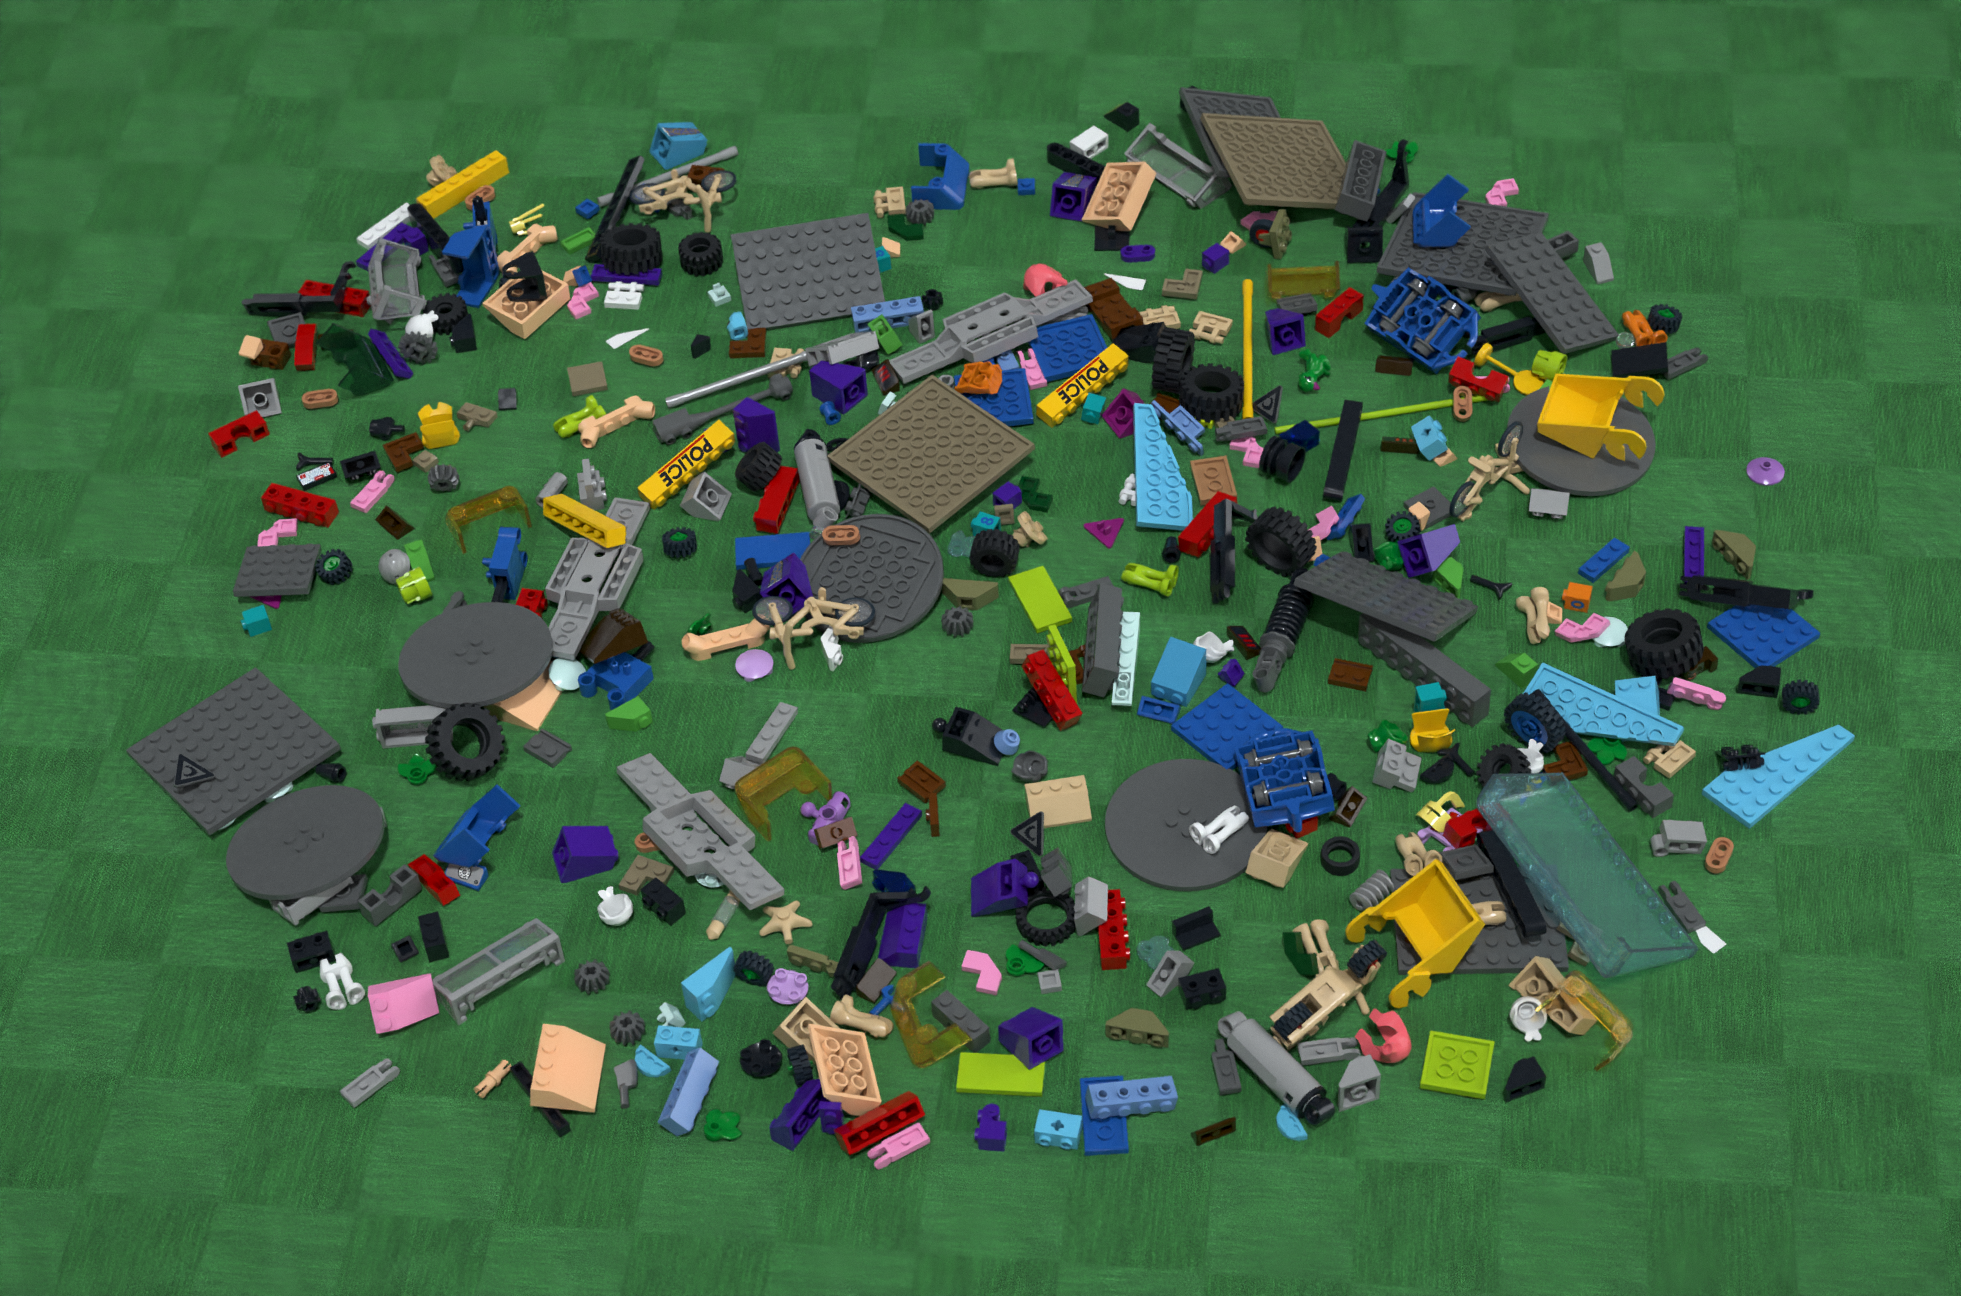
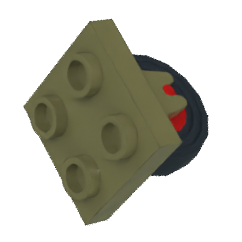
M1282 209L1278 210L1273 222L1267 219H1258L1252 224L1249 231V236L1255 244L1265 248L1272 247L1274 259L1282 258L1283 253L1287 250V244L1292 238V231L1289 230V217L1286 215V210Z

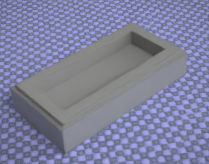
M1410 193L1393 209L1386 221L1390 224L1393 223L1409 208L1415 197Z

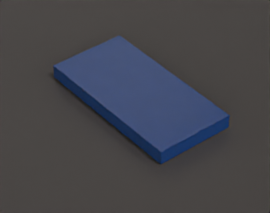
M810 532L735 538L736 570L746 569L744 561L748 558H755L758 568L772 567L793 552L800 559L806 548L810 545Z
M1123 1076L1080 1078L1085 1156L1129 1153L1126 1116L1091 1119L1085 1098L1088 1085L1123 1081Z

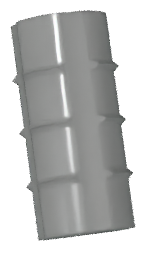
M556 472L549 478L535 498L536 503L541 508H543L544 497L560 494L568 483L566 476Z

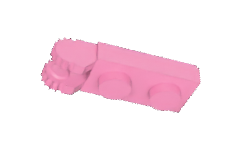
M1028 349L1030 360H1025L1022 351H1018L1020 368H1025L1029 389L1033 390L1047 386V380L1044 379L1033 349Z
M379 470L374 475V479L350 502L351 507L367 513L388 491V488L394 482V475L388 474L385 477V472Z
M1676 677L1673 678L1667 691L1668 694L1707 705L1712 710H1720L1723 706L1722 704L1726 701V696L1722 692L1720 693L1712 688Z
M852 836L849 838V849H847L844 841L838 843L837 858L840 885L844 890L862 883L859 846L856 838Z
M916 1123L882 1141L881 1144L870 1149L867 1155L871 1160L882 1156L874 1162L876 1169H881L888 1166L891 1161L894 1162L930 1143V1138L920 1123Z

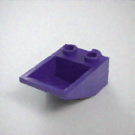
M1016 858L998 862L971 878V916L977 917L1027 906V888H1034L1038 885V875L1035 872H1027V867Z

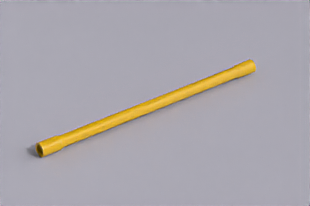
M1246 279L1242 283L1244 381L1242 419L1253 418V281L1250 279Z

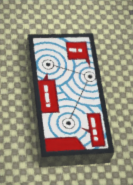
M328 462L298 474L296 478L303 491L337 478V474L331 463Z

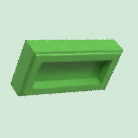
M589 227L560 241V244L570 255L591 245L595 232Z

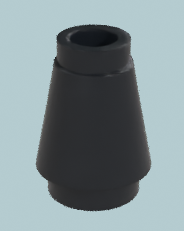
M1170 536L1166 539L1162 557L1166 562L1174 563L1180 558L1181 552L1177 539Z
M319 763L316 766V774L337 783L345 779L346 768L340 763Z

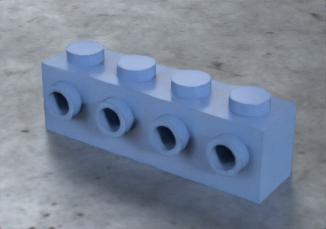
M920 296L851 307L855 333L872 331L868 323L881 314L892 328L909 326V318L924 312Z
M699 1047L687 1053L658 1120L660 1125L675 1136L692 1130L696 1114L701 1110L702 1100L709 1091L710 1081L717 1072L716 1067L719 1061Z
M1172 1076L1090 1084L1088 1085L1085 1098L1091 1119H1104L1110 1116H1127L1129 1114H1148L1156 1111L1167 1112L1174 1110L1178 1096Z

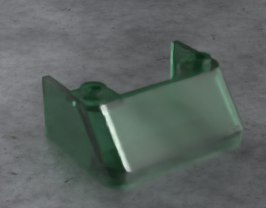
M332 323L317 341L318 346L332 352L333 359L336 362L347 365L349 371L338 383V386L350 391L354 395L363 396L390 386L394 381L376 345L370 339Z

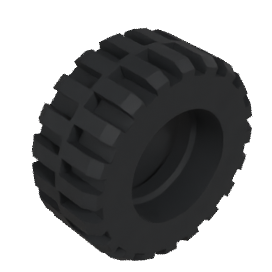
M1665 608V610L1661 611L1657 609L1652 613L1647 612L1643 617L1636 618L1625 633V645L1629 663L1636 672L1641 673L1645 677L1655 676L1656 679L1658 677L1668 679L1670 676H1680L1681 673L1690 671L1691 667L1694 668L1703 656L1704 646L1697 620L1689 613L1678 609L1671 610L1670 608Z
M462 703L461 705H452L434 718L432 724L427 729L429 735L425 737V743L429 744V746L425 749L426 753L432 757L429 759L431 764L435 763L438 766L436 770L439 773L443 771L446 773L445 777L449 779L455 777L456 781H463L464 779L471 781L489 772L500 761V755L504 753L505 749L501 745L505 742V735H501V731H503L502 725L496 723L498 719L495 715H489L490 710L487 708L482 710L480 705L475 703L470 706V703ZM464 726L476 734L480 744L479 754L476 758H465L454 750L450 740L453 727Z

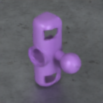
M841 791L835 792L833 798L826 805L822 806L820 810H817L812 802L802 804L800 810L804 817L809 818L813 816L817 818L813 823V828L808 831L809 842L818 845L814 829L843 819L851 806L847 794ZM842 801L848 803L846 809L841 804Z

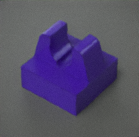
M1230 659L1223 666V669L1218 672L1220 679L1231 686H1235L1245 674L1237 659Z

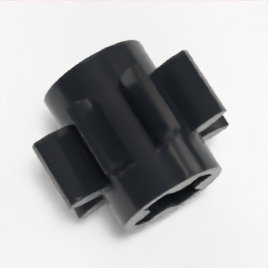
M929 289L925 295L921 296L923 307H927L928 310H938L940 305L944 304L942 293H938L935 289Z
M309 986L299 988L297 995L293 996L297 1010L302 1009L304 1012L315 1010L318 1006L317 1003L321 1002L317 989L314 988L312 990Z

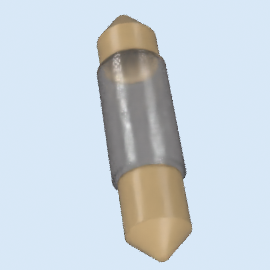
M731 890L723 899L706 930L709 940L720 937L739 906L740 900Z

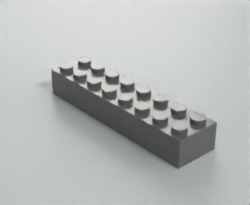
M1362 613L1359 615L1358 641L1362 646L1367 647L1377 657L1383 659L1391 668L1396 669L1404 678L1409 679L1416 686L1439 682L1441 689H1444L1446 692L1445 708H1448L1462 722L1467 723L1471 727L1489 715L1491 695L1489 687L1419 635Z

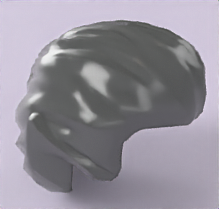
M1028 750L1016 756L1011 772L1021 781L1035 783L1047 774L1048 760L1044 755Z

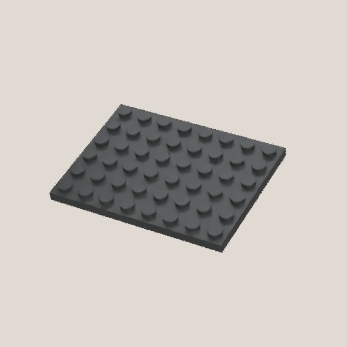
M1181 87L1179 95L1216 175L1222 178L1231 177L1200 119L1202 113L1281 118L1271 97Z
M868 213L731 234L747 330L753 328L772 330L852 317L851 307L885 302Z
M1344 551L1339 552L1296 577L1294 585L1434 642L1476 614L1478 606L1474 605L1470 600H1461L1449 592L1443 593L1434 586L1421 584L1417 579L1405 578L1399 572L1386 571L1384 566L1370 564L1368 560L1363 558L1357 559L1352 557V554Z
M1518 866L1544 917L1547 927L1546 934L1529 938L1523 937L1492 873L1455 880L1471 904L1485 901L1503 902L1507 921L1497 926L1485 925L1453 972L1438 974L1520 973L1535 956L1550 959L1559 972H1568L1569 965L1565 934L1556 930L1562 918L1556 866ZM1390 869V878L1394 885V891L1413 877L1405 869ZM1394 919L1398 975H1408L1407 972L1421 962L1422 959L1414 947L1405 942V934Z

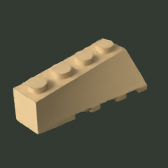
M1535 956L1509 984L1512 989L1521 993V996L1537 998L1544 1005L1546 1013L1550 1018L1569 1033L1584 1035L1597 1021L1548 958Z

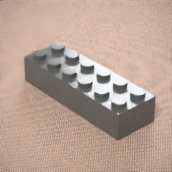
M1354 140L1347 156L1335 206L1336 211L1353 216L1358 220L1368 221L1375 205L1386 156L1385 150Z
M1100 583L1088 607L1082 692L1105 697L1107 691H1110L1113 686V679L1118 677L1120 669L1117 666L1120 659V652L1118 650L1121 645V638L1119 636L1122 631L1120 621L1123 616L1121 608L1124 602L1122 588Z

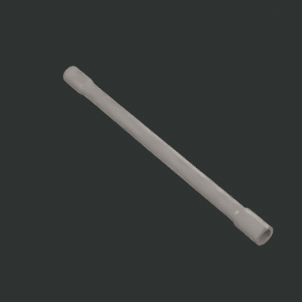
M732 146L719 153L676 169L678 176L689 173L692 165L708 166L737 156L738 151L735 146ZM671 171L633 185L631 191L643 183L661 184L672 180ZM614 193L598 197L597 202L599 206L608 205Z
M806 350L700 388L667 397L665 401L668 409L800 362L808 361Z

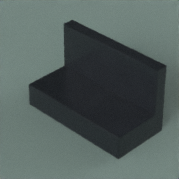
M1210 906L1172 921V934L1183 951L1221 936L1213 923V911Z

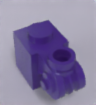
M988 1104L983 1109L978 1110L977 1122H980V1126L975 1128L974 1140L978 1141L979 1150L1005 1152L1007 1122L1000 1121V1108L996 1104Z

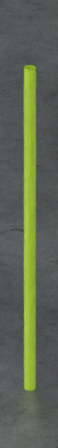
M1481 395L1472 396V403L1488 401ZM1453 399L1362 413L1360 421L1453 406ZM1340 417L1274 427L1275 434L1338 425Z

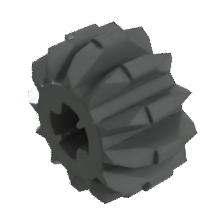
M922 198L920 200L914 199V202H909V205L906 206V218L911 224L922 223L926 226V223H931L934 218V206L928 200L923 201Z
M443 463V465L436 464L435 467L430 468L428 474L430 488H435L436 491L441 490L442 492L446 490L451 492V489H456L459 475L455 467H452L451 464L444 465Z
M952 606L951 610L946 609L941 617L942 629L946 631L948 636L953 634L954 637L957 635L963 637L964 633L970 634L974 626L972 612H969L968 608L962 609L961 606L958 608Z
M596 959L593 962L586 960V964L579 963V969L575 970V985L578 986L581 992L586 991L588 995L592 991L597 994L599 989L605 990V985L609 984V970L605 967L603 961L598 963Z
M631 1010L625 1014L621 1011L620 1016L614 1015L613 1021L609 1024L612 1039L617 1044L622 1042L626 1046L627 1043H631L634 1046L635 1040L641 1041V1035H645L644 1020L640 1018L638 1012L632 1014Z

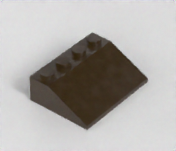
M617 608L611 610L609 615L604 616L586 636L579 653L596 664L646 644L648 640L641 621L623 609Z

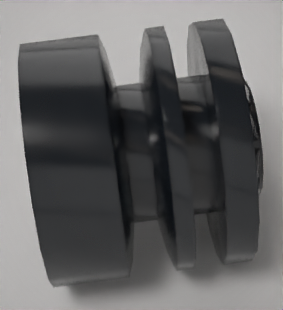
M1274 435L1269 439L1262 451L1259 461L1260 471L1271 476L1276 474L1278 479L1287 483L1293 482L1304 464L1306 456L1305 447L1295 443L1289 444L1288 440Z

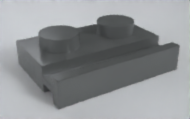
M1311 293L1276 299L1277 306L1280 309L1300 314L1318 311L1317 303L1313 296H1311Z
M542 728L538 735L535 734L523 746L526 753L552 768L566 757L568 751H572L570 744Z

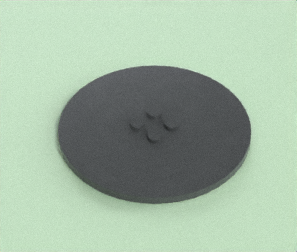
M1549 386L1536 390L1524 397L1511 412L1507 428L1515 421H1520L1523 424V434L1516 448V454L1519 456L1516 463L1533 479L1552 489L1581 496L1612 494L1634 485L1647 473L1652 464L1655 453L1653 430L1639 409L1622 397L1618 401L1610 426H1615L1614 429L1635 431L1643 437L1647 448L1644 456L1640 459L1629 449L1627 444H1623L1625 446V461L1612 456L1606 449L1605 444H1603L1594 459L1538 433L1537 422L1549 393ZM1519 426L1513 428L1509 433L1508 448L1511 447L1512 440L1516 438Z
M861 515L839 522L835 525H854L859 529L860 539L857 543L852 545H828L824 542L821 533L812 541L801 556L800 560L806 566L812 594L815 599H818L819 588L823 587L826 589V601L840 603L845 599L857 597L868 600L875 608L873 620L864 626H860L864 627V635H859L857 639H851L848 635H838L841 641L854 643L875 642L906 631L929 612L936 602L943 585L944 565L940 550L934 539L916 523L894 515ZM848 603L849 605L857 604L859 606V610L856 612L859 614V619L854 622L864 621L872 613L871 609L863 603ZM811 613L804 616L807 621L813 618ZM821 613L823 617L837 619L835 615ZM818 624L813 627L824 634L829 625Z
M483 602L457 607L430 619L409 637L399 656L398 668L400 677L409 693L420 701L436 707L450 708L452 705H461L462 703H470V706L475 703L480 705V707L495 704L523 691L544 672L552 656V636L545 621L533 611L522 606L502 602Z
M1198 759L1168 760L1139 770L1125 780L1116 790L1108 804L1105 817L1107 842L1119 864L1141 881L1173 891L1206 890L1235 879L1246 871L1252 850L1267 834V826H1254L1241 776L1229 768L1225 769L1222 765ZM1234 805L1239 807V814L1245 812L1249 816V820L1243 828L1225 839L1220 844V849L1216 853H1207L1203 848V844L1199 846L1194 841L1189 832V826L1196 822L1206 826L1226 809ZM1224 827L1220 828V829H1219L1218 831H1216L1214 834H1216L1217 832H1219L1220 830H1222Z
M316 786L287 794L259 809L237 830L227 850V870L232 881L239 889L261 899L290 900L320 893L348 879L374 855L384 834L385 825L381 809L370 795L347 786Z

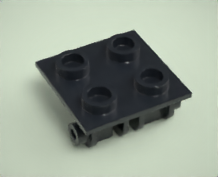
M1034 687L1028 690L1012 710L1044 728L1053 719Z
M1751 744L1741 745L1740 749L1722 747L1721 751H1715L1717 755L1725 759L1722 762V767L1727 769V771L1738 770V767L1739 770H1742L1743 760L1745 769L1760 768L1761 765H1764V758L1760 757V755H1765V752L1759 750L1758 747H1753Z

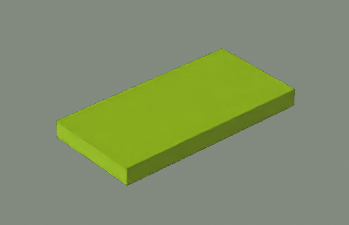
M1044 566L1008 577V581L1036 633L1046 631L1048 626L1054 624L1058 627L1072 622V616Z
M960 1052L956 1091L961 1093L1042 1097L1046 1061L1029 1070L1014 1055Z

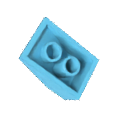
M1655 676L1615 680V696L1660 716L1659 688Z
M728 947L681 982L685 1005L701 1022L707 1017H711L719 1009L736 976V972L733 971L735 961L731 947Z

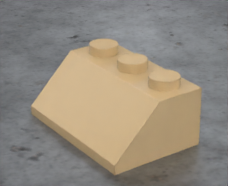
M1084 775L1025 784V797L1029 817L1042 811L1044 813V828L1092 821Z

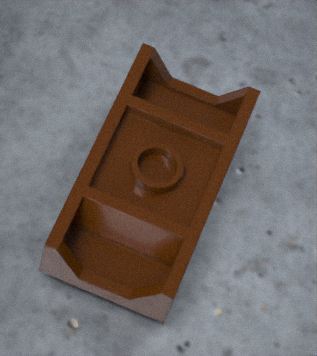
M1112 277L1084 287L1092 295L1093 302L1085 306L1088 307L1089 311L1112 340L1116 338L1122 328L1133 324L1135 326L1143 325V317L1136 308H1131L1120 294L1119 286Z

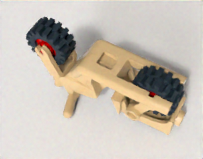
M1374 939L1354 950L1347 963L1349 970L1345 969L1342 971L1327 966L1323 972L1316 974V977L1269 1017L1275 1024L1270 1028L1274 1035L1273 1038L1281 1046H1284L1287 1051H1290L1307 1035H1314L1319 1030L1318 1026L1320 1024L1324 1027L1328 1019L1327 1015L1337 1006L1344 1007L1345 1003L1353 996L1356 998L1362 1014L1367 1015L1369 1007L1361 991L1364 985L1372 982L1381 967L1380 963L1387 956L1385 949Z

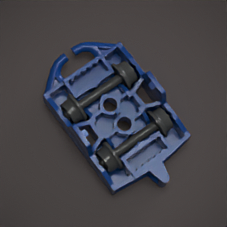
M1408 267L1387 288L1377 284L1372 286V290L1378 297V300L1364 324L1372 333L1413 358L1436 375L1441 368L1454 364L1457 357L1465 358L1468 353L1463 349L1455 356L1449 355L1465 332L1470 334V339L1466 345L1470 348L1474 347L1478 337L1480 315L1475 309L1452 295L1443 284L1428 276L1426 278ZM1437 294L1443 297L1437 302L1435 301ZM1408 338L1409 340L1406 345L1403 341Z
M1288 728L1274 729L1275 736L1268 737L1267 731L1251 737L1245 744L1234 747L1237 766L1255 827L1289 823L1295 832H1301L1302 820L1335 810L1333 794L1325 771L1322 750L1318 738L1315 739L1312 730L1300 732Z

